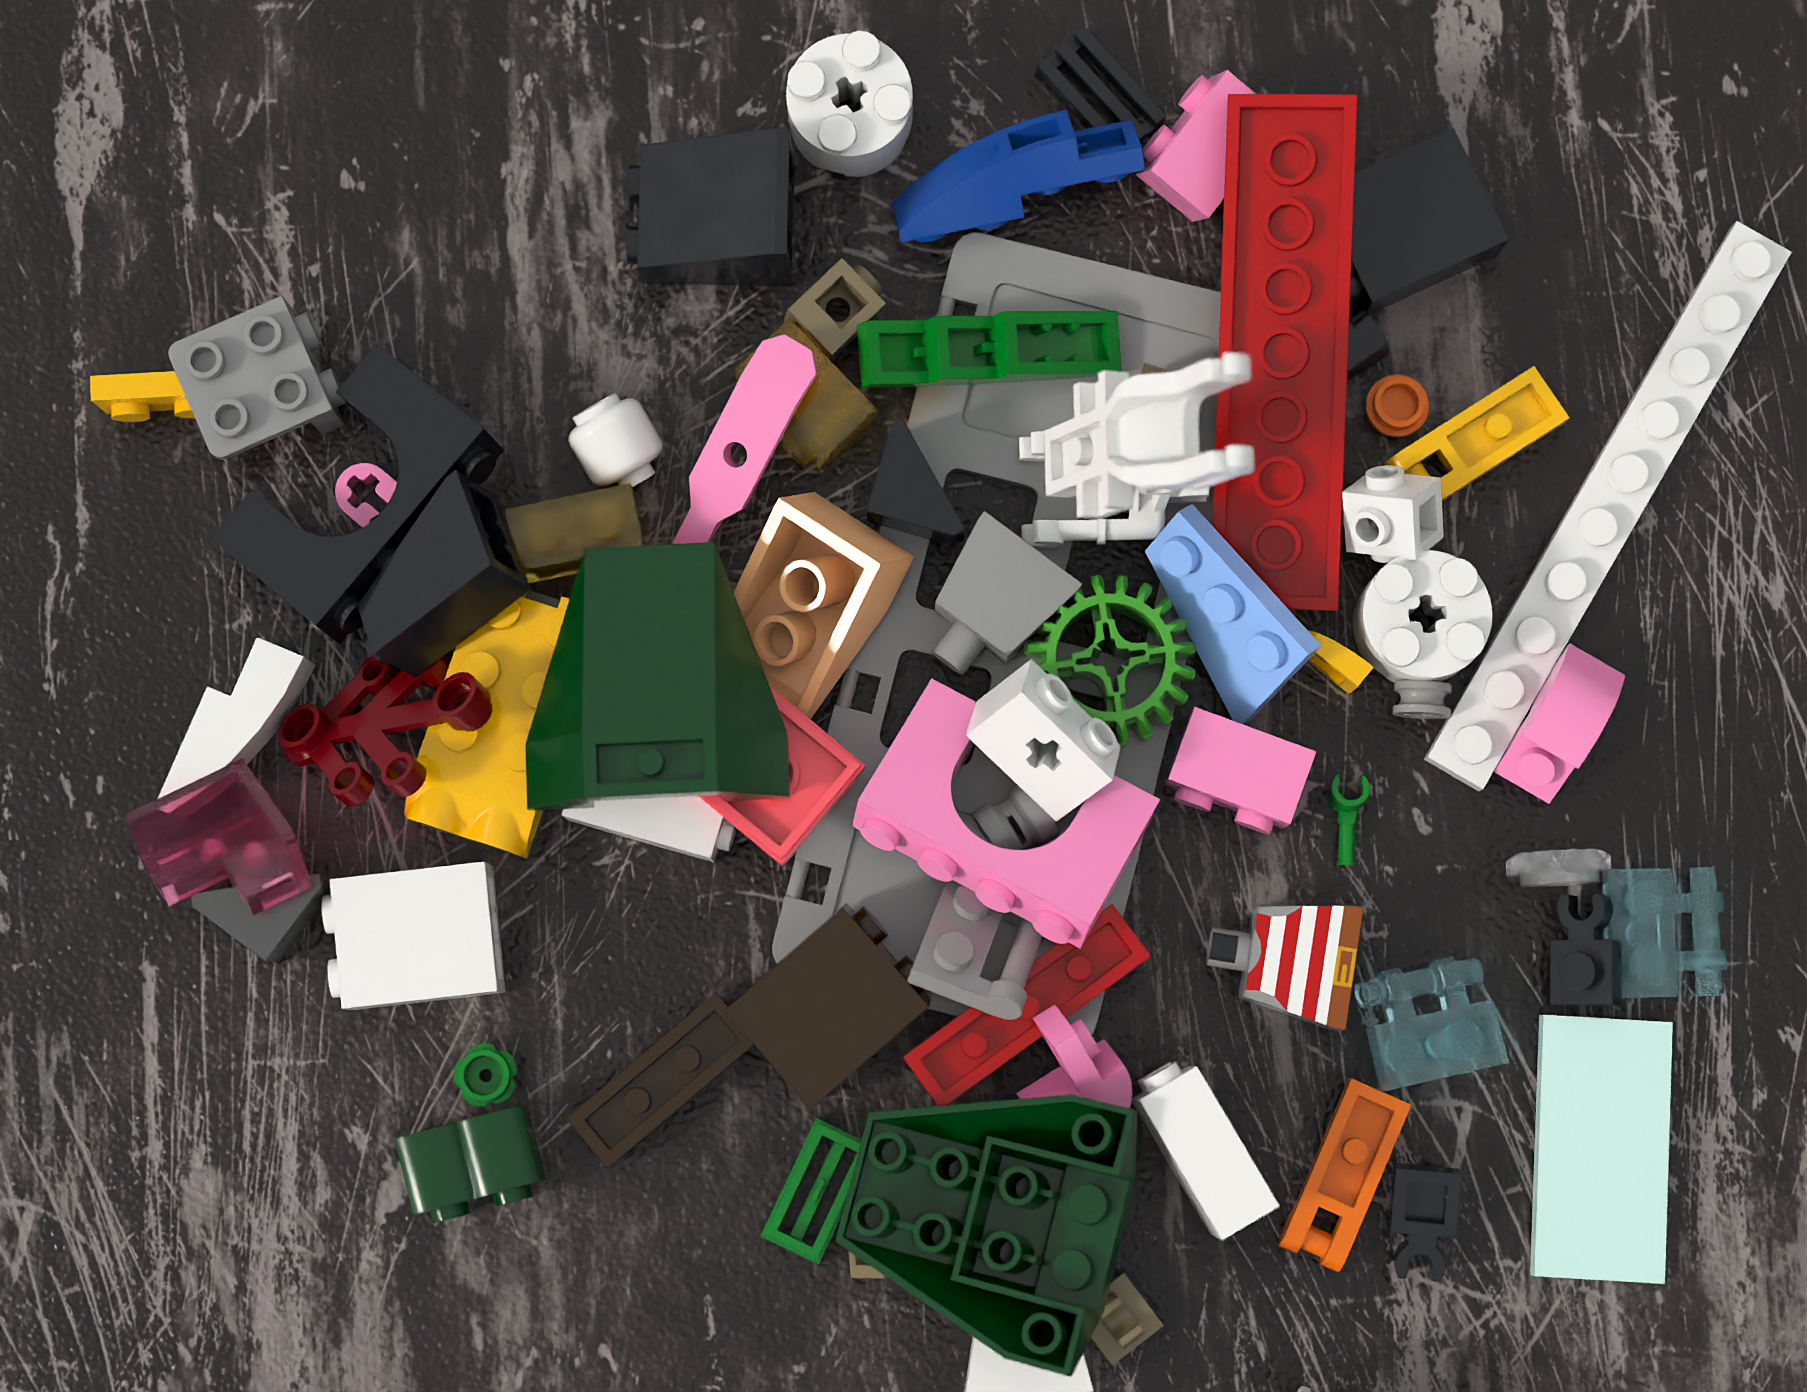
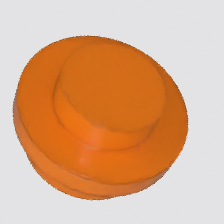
M1389 375L1377 381L1370 389L1365 401V412L1369 423L1377 432L1391 438H1403L1412 435L1424 424L1429 412V399L1425 389L1415 379L1406 375Z

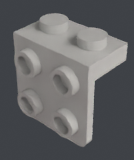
M282 295L176 341L169 348V359L210 453L218 459L225 460L310 422L322 435L345 426L338 406L346 402L336 393L341 385L332 368L322 372L313 350L323 346L309 314L305 312L297 315Z

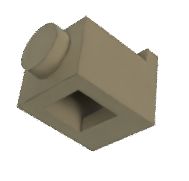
M841 258L788 308L783 322L827 367L857 337V324L864 321H873L881 314L886 305L880 297L883 289L874 276L864 267L856 265L852 269ZM833 302L843 304L848 311V318L842 322L833 321L826 313V306Z

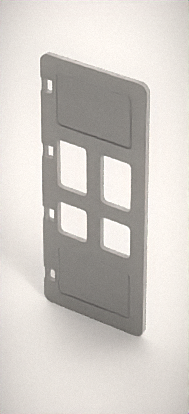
M970 233L963 236L954 246L936 316H952L956 303L976 308L975 316H993L1003 311H1117L1122 372H1129V378L1141 374L1145 362L1161 367L1165 373L1180 371L1206 359H1218L1221 292L992 235ZM1098 376L1042 381L917 387L907 427L942 489H944L947 476L952 472L960 471L1032 490L1037 496L1032 524L1034 520H1078L1077 495L1070 498L1046 496L1045 461L1019 460V437H1031V432L1045 431L1073 419V385L1078 382L1096 383L1098 382ZM1217 393L1206 397L1199 407L1200 454L1207 451H1215ZM1214 485L1209 487V497H1206V503H1168L1165 508V524H1168L1178 511L1193 504L1212 525ZM1129 509L1122 512L1129 514ZM884 526L880 528L879 534L915 557L887 613L843 673L827 732L828 735L864 763L866 768L796 851L794 865L772 944V953L776 963L845 903H848L855 913L863 906L871 912L889 935L881 943L898 962L906 955L915 962L946 882L926 874L919 867L916 860L896 849L885 851L873 846L863 838L860 830L852 826L858 799L889 750L888 747L882 744L880 733L901 656L907 652H916L937 658L932 652L953 626L935 610L921 606L916 600V593L930 543L929 539ZM1064 541L1063 546L1036 550L1063 570H1066L1073 541ZM1161 582L1159 583L1153 609L1162 599L1169 598ZM1174 606L1162 618L1166 625L1176 619H1180ZM1185 630L1180 635L1174 637L1173 641L1174 643L1191 642V639ZM1147 631L1145 642H1147V645H1155L1153 637ZM1037 635L1032 640L1045 642L1046 639ZM1059 641L1056 649V659L1071 657L1072 653L1081 652L1088 648ZM983 648L970 666L983 669L990 675L991 685L989 691H991L1032 659L1036 664L1042 663V659L1029 657L1023 653L1022 649L1010 661L1004 663ZM1101 652L1098 659L1091 657L1089 664L1093 663L1094 666L1105 667L1107 676H1111L1114 691L1113 682L1118 675L1116 671L1120 664L1126 666L1129 659L1125 660L1123 657H1114L1111 654ZM1187 658L1177 659V664L1186 665ZM1161 664L1149 665L1145 670L1135 671L1126 677V694L1124 696L1126 709L1139 705L1155 691L1160 678ZM859 674L881 679L872 714L850 709ZM1071 677L1061 678L1070 692L1103 700L1100 689L1093 682L1082 679L1072 680ZM1173 681V685L1180 688L1181 682ZM1163 700L1162 703L1170 710L1173 716L1176 705ZM1149 715L1146 718L1151 725L1153 735L1151 738L1143 741L1137 735L1133 725L1127 726L1128 744L1120 748L1114 775L1154 795L1171 723L1168 726H1164ZM976 745L971 760L961 767L951 784V795L956 812L965 826L977 837L987 842L973 819L971 812L986 803L997 805L1007 799L1009 789L1017 784ZM1083 803L1057 822L1054 820L1059 830V835L1044 844L1034 842L1023 850L1044 846L1061 836L1069 828ZM1007 818L1013 830L1015 831V833H1017L1018 830L1012 822L1011 818ZM1142 839L1102 911L1113 904L1120 915L1124 916ZM810 863L831 868L822 905L801 900ZM1000 921L979 977L991 982L1000 979L1019 927ZM1043 937L1035 960L1058 943ZM1105 990L1067 1017L1068 1023L1071 1025L1081 1019L1092 1035L1097 1025ZM924 991L931 999L927 1009L959 1016L970 1008V1006L934 992Z

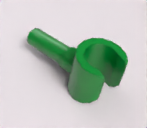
M1337 774L1328 789L1327 798L1332 809L1338 812V865L1354 866L1357 811L1361 809L1368 798L1370 786L1367 778L1361 775L1357 788L1359 798L1347 800L1339 793L1340 776Z

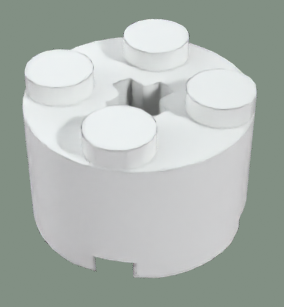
M856 31L822 39L809 47L799 57L788 74L786 100L791 134L801 154L812 165L824 171L827 169L845 174L848 177H862L884 169L900 155L912 125V83L908 70L901 58L873 34L866 31ZM845 100H850L853 103L861 102V109L852 112L847 105L840 107V103Z
M1422 550L1421 556L1417 560L1403 559L1401 556L1396 557L1370 580L1355 605L1352 622L1355 643L1362 657L1384 675L1386 679L1392 682L1401 680L1446 681L1471 663L1481 653L1487 642L1492 626V605L1489 593L1474 566L1464 559L1433 550ZM1418 607H1422L1424 614L1432 616L1434 619V624L1426 630V633L1423 632L1421 622H1410L1409 615Z

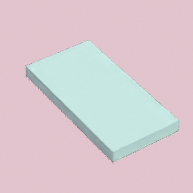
M1539 1015L1530 1275L1665 1284L1673 1022Z

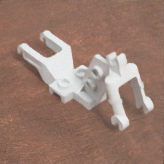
M1242 353L1223 354V359H1206L1180 371L1136 375L1129 378V372L1104 370L1098 373V382L1096 383L1078 382L1074 384V418L1045 431L1031 432V437H1019V460L1045 461L1046 496L1070 498L1077 495V518L1097 520H1034L1033 524L1021 525V538L1035 549L1063 546L1064 541H1096L1097 545L1105 544L1106 540H1153L1165 527V508L1168 503H1206V497H1209L1210 486L1254 472L1253 447L1230 445L1226 447V451H1207L1202 454L1199 452L1198 416L1202 401L1210 395L1234 385L1250 381V356ZM1129 509V519H1103Z

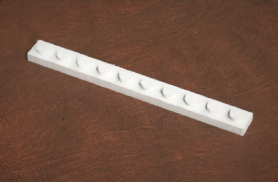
M1738 221L1730 227L1454 705L1451 717L1446 719L1424 757L1425 761L1477 791L1484 789L1792 253L1791 251Z

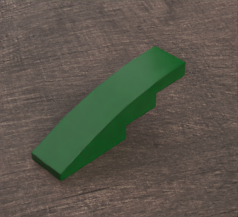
M1003 311L993 316H934L927 320H874L857 324L861 388L1042 381L1097 377L1098 373L1104 370L1122 372L1117 311Z

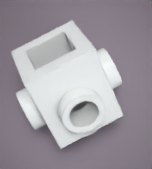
M1377 466L1367 470L1363 477L1342 492V527L1345 528L1346 552L1369 554L1372 560L1381 563H1389L1399 556L1403 559L1417 560L1421 556L1422 550H1429L1444 538L1441 478L1404 474V469L1398 466Z

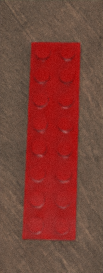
M1228 94L1218 359H1223V354L1225 353L1249 355L1251 360V380L1217 393L1215 451H1226V447L1230 445L1253 447L1254 472L1214 485L1212 526L1288 609L1339 611L1342 492L1344 484L1358 110L1357 95Z

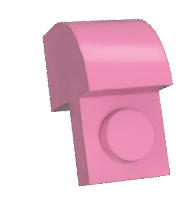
M1569 643L1551 670L1533 702L1529 715L1512 738L1494 772L1550 804L1573 769H1579L1596 743L1617 703L1625 675Z
M1056 1005L1033 1017L1060 1066L1017 1092L1016 1094L1019 1099L1072 1094L1130 1109L1132 1101L1130 1075L1125 1065L1105 1039L1096 1044L1081 1019L1070 1025Z

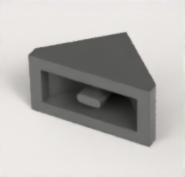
M313 874L191 894L192 907L263 960L279 963L321 907L322 897L330 895L331 877Z

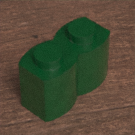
M527 1104L395 1138L412 1213L416 1215L430 1211L432 1223L471 1214L468 1201L493 1194L496 1207L534 1197L531 1184L546 1180Z

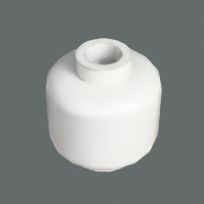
M613 393L572 418L577 426L571 431L568 441L594 485L607 486L617 482L621 490L626 491L655 474L650 462L662 451L663 442L638 400L633 398L620 400L617 393Z

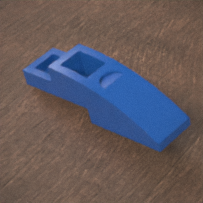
M1067 110L1035 117L1001 129L967 145L939 162L914 181L892 202L901 243L911 240L932 242L943 238L947 233L975 227L982 230L999 228L1010 220L1024 218L1021 195L1029 193L1051 195L1064 190L1068 185L1093 180L1105 183L1115 182L1126 177L1128 173L1145 170L1142 146L1132 120L1074 131Z

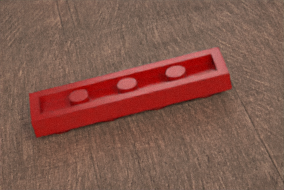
M1111 904L1100 913L1081 949L1069 942L1066 944L1058 943L1034 960L1024 987L1027 993V1001L1019 1018L1005 1020L970 1007L904 1055L903 1058L937 1106L948 1105L1043 1036L1033 1017L1056 1005L1066 1019L1151 956L1114 905Z

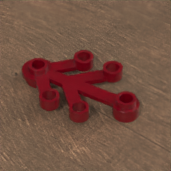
M447 654L416 677L392 664L384 665L371 656L361 665L358 674L325 707L302 704L291 710L279 726L278 741L282 745L284 755L295 765L307 766L316 763L330 780V792L347 806L353 807L363 803L370 796L374 788L372 775L358 763L347 762L336 744L357 741L382 770L381 780L388 788L400 797H408L417 792L426 779V768L410 753L401 752L387 734L447 723L455 730H465L468 732L478 730L487 723L492 714L491 696L488 689L470 673L459 672L445 679L451 662V658ZM421 684L428 688L440 685L435 691L433 699L401 705ZM369 693L374 696L358 714L349 715Z

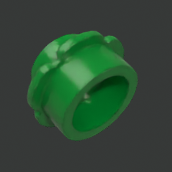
M477 1044L469 1048L465 1058L457 1061L454 1068V1082L462 1090L463 1099L473 1106L486 1107L491 1102L501 1104L509 1099L515 1090L513 1077L517 1074V1065L509 1052L505 1050L498 1051L493 1044ZM484 1069H488L492 1073V1078L488 1082H484L480 1078V1074Z

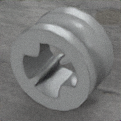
M1401 680L1394 682V691L1399 693L1400 702L1398 705L1393 706V715L1413 719H1446L1451 717V709L1446 707L1444 703L1446 695L1452 693L1451 684L1428 680Z

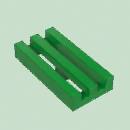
M816 1118L761 1233V1237L819 1264L841 1219L862 1139ZM822 1136H825L834 1142L790 1235L778 1229ZM848 1147L856 1151L857 1154L814 1245L811 1246L802 1241L803 1236L845 1148Z

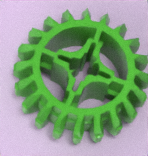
M1095 575L1090 580L1091 596L1085 598L1080 588L1072 596L1070 607L1067 608L1064 604L1062 606L1059 605V609L1054 617L1055 622L1052 623L1046 620L1036 631L1038 635L1046 639L1045 642L1026 641L1023 646V653L1029 657L1042 659V663L1037 665L1046 674H1053L1060 679L1071 677L1072 680L1082 679L1093 682L1100 689L1103 703H1106L1107 712L1092 709L1076 700L1073 696L1072 699L1092 718L1101 719L1110 729H1113L1117 743L1122 748L1128 744L1127 726L1133 725L1137 735L1145 741L1153 735L1151 725L1146 717L1151 715L1158 723L1164 726H1168L1172 722L1173 716L1162 702L1166 700L1174 705L1183 706L1187 701L1188 694L1181 688L1173 685V681L1191 682L1195 678V669L1177 664V659L1192 656L1196 649L1195 644L1191 642L1174 643L1173 638L1183 633L1187 629L1188 623L1186 619L1180 618L1167 625L1162 618L1168 614L1173 606V602L1169 598L1162 599L1154 609L1145 604L1152 592L1153 587L1150 584L1143 583L1138 590L1136 598L1125 595L1128 587V577L1119 575L1114 585V593L1105 594L1102 577ZM1111 612L1128 616L1139 622L1150 633L1156 644L1147 645V642L1131 643L1123 639L1117 631L1115 619H1112ZM1092 615L1093 644L1084 651L1072 653L1071 657L1056 659L1057 644L1064 632L1079 619ZM1104 633L1107 647H1111L1112 655L1114 657H1124L1125 660L1129 659L1126 666L1120 664L1116 671L1118 675L1113 682L1114 691L1111 676H1107L1105 667L1094 666L1093 663L1089 664L1091 657L1099 658L1102 651L1100 648L1105 640ZM1161 664L1160 678L1155 691L1139 705L1126 709L1124 697L1126 694V677L1135 671L1145 670L1149 665Z

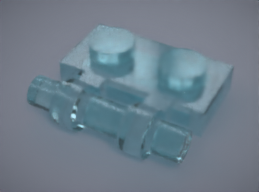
M1716 867L1690 868L1691 893L1673 894L1672 868L1607 869L1602 871L1603 895H1609L1613 904V915L1610 923L1605 928V939L1621 941L1622 998L1678 997L1677 972L1695 971L1696 997L1722 996L1721 970H1727V951L1720 950L1718 913L1724 912V893L1717 892ZM1674 914H1692L1694 951L1676 952Z
M1453 957L1432 960L1429 968L1403 973L1400 968L1378 972L1374 980L1355 984V997L1358 1005L1361 1008H1368L1382 1004L1386 1009L1389 1020L1388 1023L1366 1028L1381 1092L1509 1063L1494 1000L1469 1004L1465 986L1481 983L1484 978L1482 965L1477 958L1456 961ZM1435 993L1439 997L1442 1011L1416 1016L1412 998Z

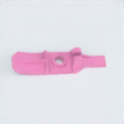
M785 334L761 342L743 371L689 476L691 508L672 544L710 542L725 519L745 509L779 442L784 437V432L796 409L818 375L812 350ZM736 442L742 444L747 451V459L743 465H738L731 457V448Z

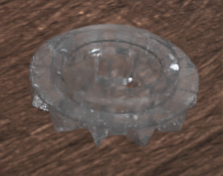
M1593 848L1554 849L1518 853L1506 861L1507 878H1520L1521 887L1592 884L1599 882V874L1612 872L1611 855L1601 849Z

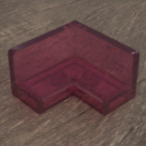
M243 758L133 810L125 816V821L144 869L168 907L226 878H229L253 916L312 887L294 831Z

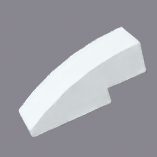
M257 637L231 696L210 687L206 688L155 805L183 815L213 795L245 768L273 737L282 720L292 710L316 665L304 656Z

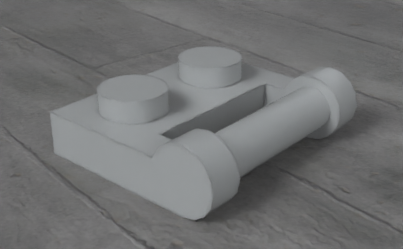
M951 880L945 883L907 982L1005 1020L1017 1019L1022 1015L1027 1001V993L1024 987L1043 936L1034 929L1033 923L1011 911L1001 913L990 909L978 900L974 891ZM1004 921L1019 928L1000 979L991 982L979 976L999 923Z

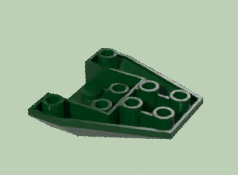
M714 542L586 548L584 550L525 744L527 810L594 808V801L704 795H721L724 801L790 798L788 733Z
M1068 1094L869 1112L835 1242L1004 1359L1072 1377L1104 1312L1136 1183L1137 1111Z

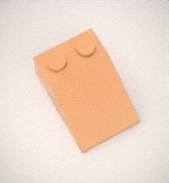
M815 492L778 498L734 590V595L769 686L809 719L813 717L887 613L915 557Z

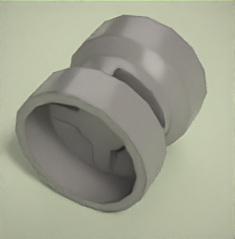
M1018 785L1010 788L1007 799L997 805L986 803L971 812L987 843L1000 848L1023 850L1034 842L1044 844L1060 834L1053 818ZM1007 818H1011L1018 830L1017 833H1015Z

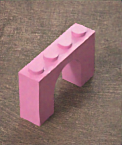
M931 678L858 799L852 826L860 830L863 838L873 846L885 851L896 849L916 860L919 867L929 876L943 882L953 880L974 891L978 900L990 909L1001 913L1011 911L1033 923L1034 929L1046 939L1059 944L1069 942L1081 949L1148 828L1160 799L1114 775L1110 783L1084 801L1069 828L1054 841L1028 850H1010L985 842L972 833L962 822L956 812L951 795V784L975 745L966 736V732L976 702Z

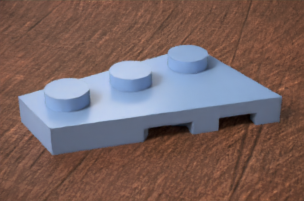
M1193 504L1178 511L1145 550L1169 599L1173 602L1179 618L1186 619L1188 623L1186 631L1192 643L1195 644V649L1232 720L1243 725L1247 724L1321 647V644Z

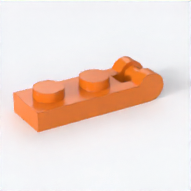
M1348 1078L1295 1205L1284 1224L1278 1246L1295 1254L1300 1249H1303L1320 1257V1265L1336 1272L1342 1269L1411 1108V1104L1357 1080ZM1318 1207L1339 1216L1331 1233L1311 1225Z

